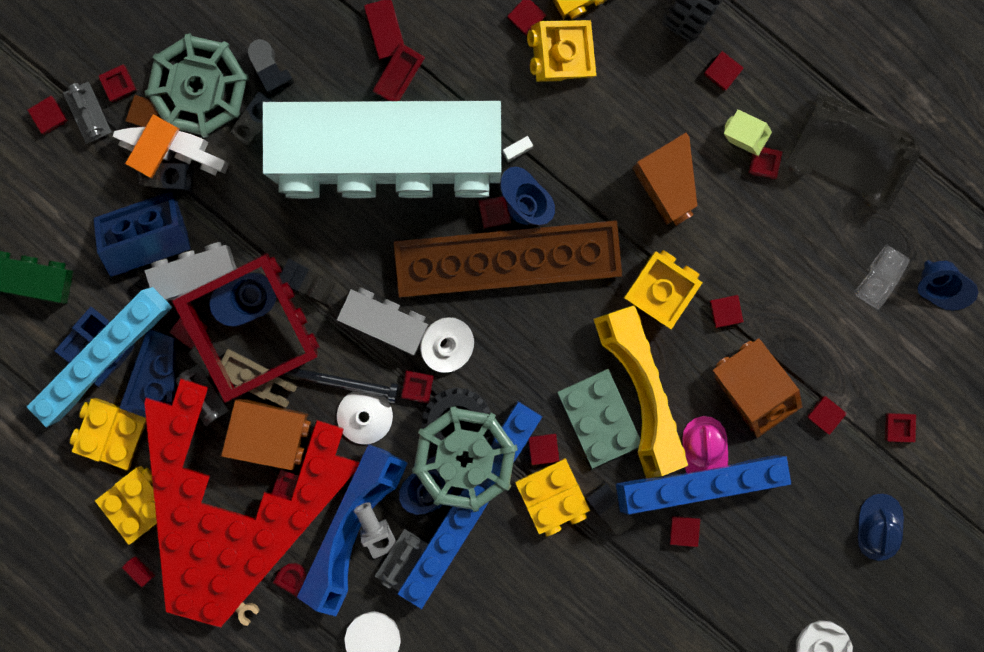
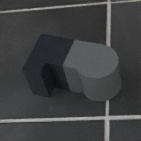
M258 39L250 44L248 47L249 58L270 96L295 83L287 69L282 72L279 70L274 60V49L267 41Z

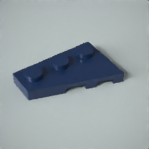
M152 329L146 332L120 409L146 418V397L170 405L173 404L175 398L177 338Z

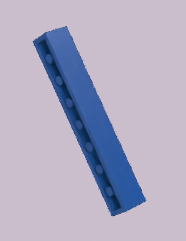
M519 401L516 402L501 426L512 443L517 445L518 451H515L514 461L542 418L540 414ZM494 437L490 446L493 449L501 448V445ZM503 454L494 456L492 473L498 477L500 476ZM487 478L481 484L474 487L476 496L495 484V482ZM462 488L458 496L470 498L469 490ZM488 503L480 507L478 512L459 507H450L399 589L398 595L420 609L423 608Z

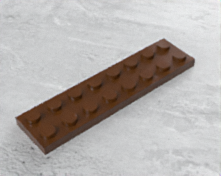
M617 221L394 241L399 298L622 277Z

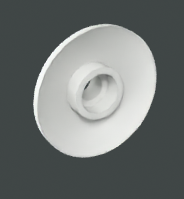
M456 318L439 319L432 323L422 336L420 345L422 358L435 371H455L469 360L474 348V338L472 331L463 321ZM447 338L446 345L440 346L442 340Z
M352 391L343 398L337 411L338 426L344 429V436L358 444H371L382 439L389 431L393 420L391 405L385 397ZM363 411L369 414L367 422H362L359 419V414Z

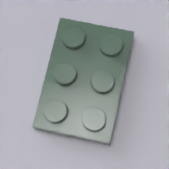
M609 369L557 392L592 469L639 448L640 437Z

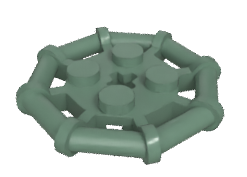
M189 33L185 34L184 38L170 47L153 55L154 61L149 83L144 93L145 97H148L161 119L179 128L180 131L198 134L205 138L209 137V133L235 117L239 118L246 81L249 80V76L245 74L229 49L230 44L225 41L221 43L195 37ZM194 48L215 53L210 59L195 56ZM187 49L188 56L184 58L185 60L174 65L168 62V60ZM220 58H223L233 75L223 76L217 66ZM165 66L170 70L167 84L165 87H159ZM196 78H200V83L204 85L203 89L193 93V88L189 86V83L195 82ZM234 83L230 105L223 101L226 84ZM169 94L176 106L172 113L160 95ZM219 105L225 109L224 112L206 122L205 114L207 112L213 111ZM182 111L197 114L199 123L178 119Z
M456 406L450 407L451 410L418 431L420 435L412 473L416 474L434 499L435 505L439 506V504L478 512L480 507L503 491H509L511 488L510 479L515 451H518L517 445L512 443L496 420V415L492 412L486 414L458 409ZM460 421L482 424L479 432L461 429ZM452 422L454 423L455 431L446 438L440 440L434 436ZM488 428L501 445V448L493 449L483 436ZM431 441L438 445L436 460L434 463L426 464ZM463 451H468L469 457L473 458V462L467 463L466 467H462L461 462L456 460L457 455H462ZM503 454L500 476L498 477L492 473L494 456ZM437 469L446 482L442 490H440L428 470ZM487 478L495 482V484L476 496L474 487L481 484ZM451 486L465 488L469 490L470 498L446 493Z

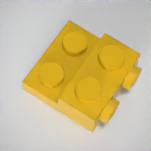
M591 20L540 21L531 26V30L528 31L527 42L530 47H533L534 58L530 61V71L533 75H536V82L593 78L596 76Z
M662 250L660 254L654 251L624 299L669 329H672L703 282L697 279L700 274L690 267L685 266L682 269L674 264L676 258L666 251Z
M98 398L91 399L90 403L85 402L79 415L83 419L81 428H76L70 439V444L74 445L72 452L129 470L147 423L146 418L120 409V406Z
M566 458L515 481L539 534L545 532L546 536H550L561 530L560 525L569 520L571 524H576L587 518L585 513L590 511Z
M142 466L135 468L95 500L128 545L132 544L157 524L152 472L148 468L144 469Z

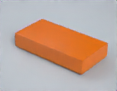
M153 114L125 164L153 178L180 129Z

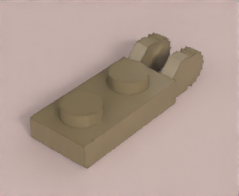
M227 349L221 361L232 383L235 385H239L269 370L230 349ZM276 377L249 391L264 400L267 398L287 408L289 401L280 395L270 392L274 383L282 386L287 391L295 392L297 386L281 377Z

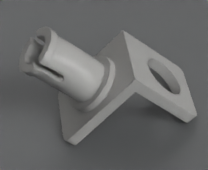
M370 502L357 506L354 509V513L357 515L363 530H360L363 547H368L373 558L389 553L396 540L386 519L378 522ZM388 537L389 541L385 547L377 548L373 545V543Z

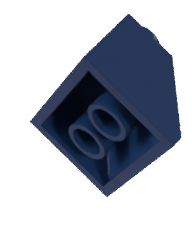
M173 191L94 218L97 254L110 277L190 250L188 232Z

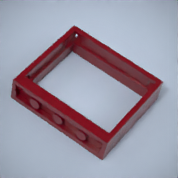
M268 253L172 300L224 402L250 391L318 356L317 349L320 346L314 333L308 334L304 324L308 323L302 309H296L291 299L295 297L288 282L282 283L278 275L282 270L275 257L270 258ZM262 267L305 352L234 387L190 301Z

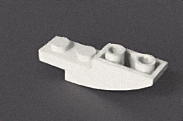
M146 127L114 131L113 137L120 140L119 146L133 151ZM181 131L177 133L163 158L170 162L173 153L176 152L174 158L190 164L192 160L202 164L201 170L215 176L217 171L225 174L229 163L204 152L208 145L206 140Z

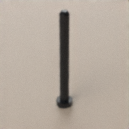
M298 368L280 375L281 377L386 397L390 403L396 402L399 384L391 383L389 387Z

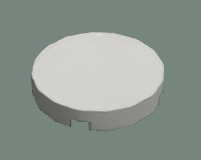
M376 611L364 613L356 617L348 626L345 635L347 652H398L401 642L399 629L394 620L386 614Z
M817 621L809 624L801 631L796 640V652L853 651L851 640L844 629L830 621Z

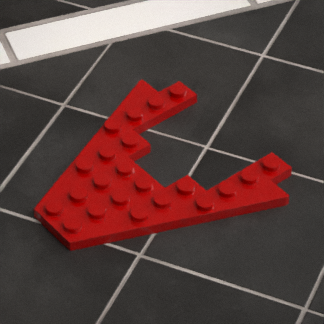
M181 378L172 405L147 397L145 399L165 607L167 613L222 627L355 473L360 462L336 455L344 430L342 427L316 420L291 500L263 492L255 518L202 503L210 475L183 468V464L208 386Z

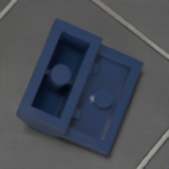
M90 307L72 327L71 333L57 347L55 352L70 363L110 321L93 307ZM135 343L96 379L95 385L100 388L116 368H120L132 352Z

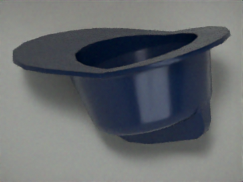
M510 167L503 172L500 179V188L503 197L507 201L510 216L518 223L525 225L533 224L540 226L550 222L555 214V204L550 194L523 168Z
M946 260L937 262L925 261V269L922 271L921 281L917 286L918 293L922 297L945 310L964 309L977 299L979 294L977 285L963 275L952 262Z
M253 272L247 273L215 289L211 295L209 305L211 313L217 321L224 325L237 326L271 311L277 296L268 278L263 274Z
M436 456L428 459L426 464L434 463ZM437 469L428 470L440 490H442L446 482ZM411 474L402 483L399 491V500L402 507L409 513L415 515L426 514L442 506V504H439V506L434 504V499L416 474ZM451 486L446 494H451L455 487Z
M883 493L874 494L867 498L861 506L858 545L862 553L873 560L880 561L891 558L900 549L902 543L903 509L892 496Z

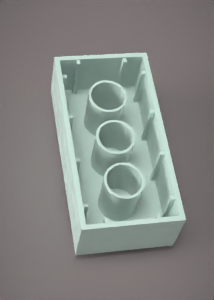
M501 101L263 102V174L276 184H279V193H286V198H319L320 184H337V192L342 193L344 198H375L376 184H396V192L402 198L433 197L432 184H454L455 197H489V183H500Z

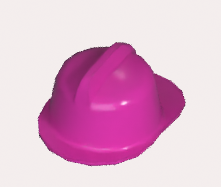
M706 416L695 418L689 422L684 429L682 439L688 466L685 467L686 472L691 473L727 466L728 443L726 431L722 424L716 419Z

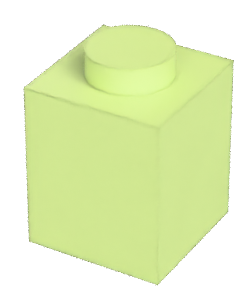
M737 110L735 115L727 120L724 128V135L730 143L759 156L772 133L766 122L740 110Z

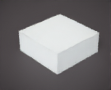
M526 136L503 149V154L506 160L510 162L531 150L533 144L529 137Z

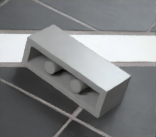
M221 242L205 246V252L195 254L194 250L179 254V260L168 263L167 259L151 263L152 268L144 270L150 288L154 287L166 301H169L235 269L236 265L230 246H222Z
M359 287L357 292L351 289L337 320L415 355L422 336L429 324L424 322L426 317L410 310L408 315L398 311L400 305L384 299L383 303L373 299L374 293Z

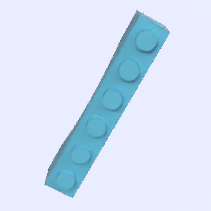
M154 287L141 290L27 408L45 427L59 422L79 402L96 379L132 344L154 327L172 306Z

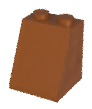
M686 132L641 159L632 167L666 225L672 221L675 225L680 224L694 214L691 210L697 207L690 138Z
M760 339L745 343L740 347L737 354L731 358H723L716 364V368L713 369L715 379L756 438L802 408L799 389Z
M245 398L235 400L222 456L293 470L296 464L301 465L304 448H300L302 437H308L311 421H307L308 414Z

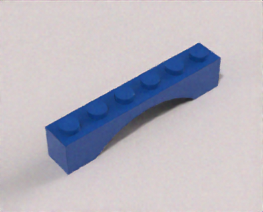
M368 444L297 598L317 612L337 616L347 595L349 560L353 544L361 528L354 509L367 502H370L373 509L380 500L397 488L408 464L386 450Z
M773 455L703 471L617 483L616 490L620 512L633 514L791 485L787 456Z

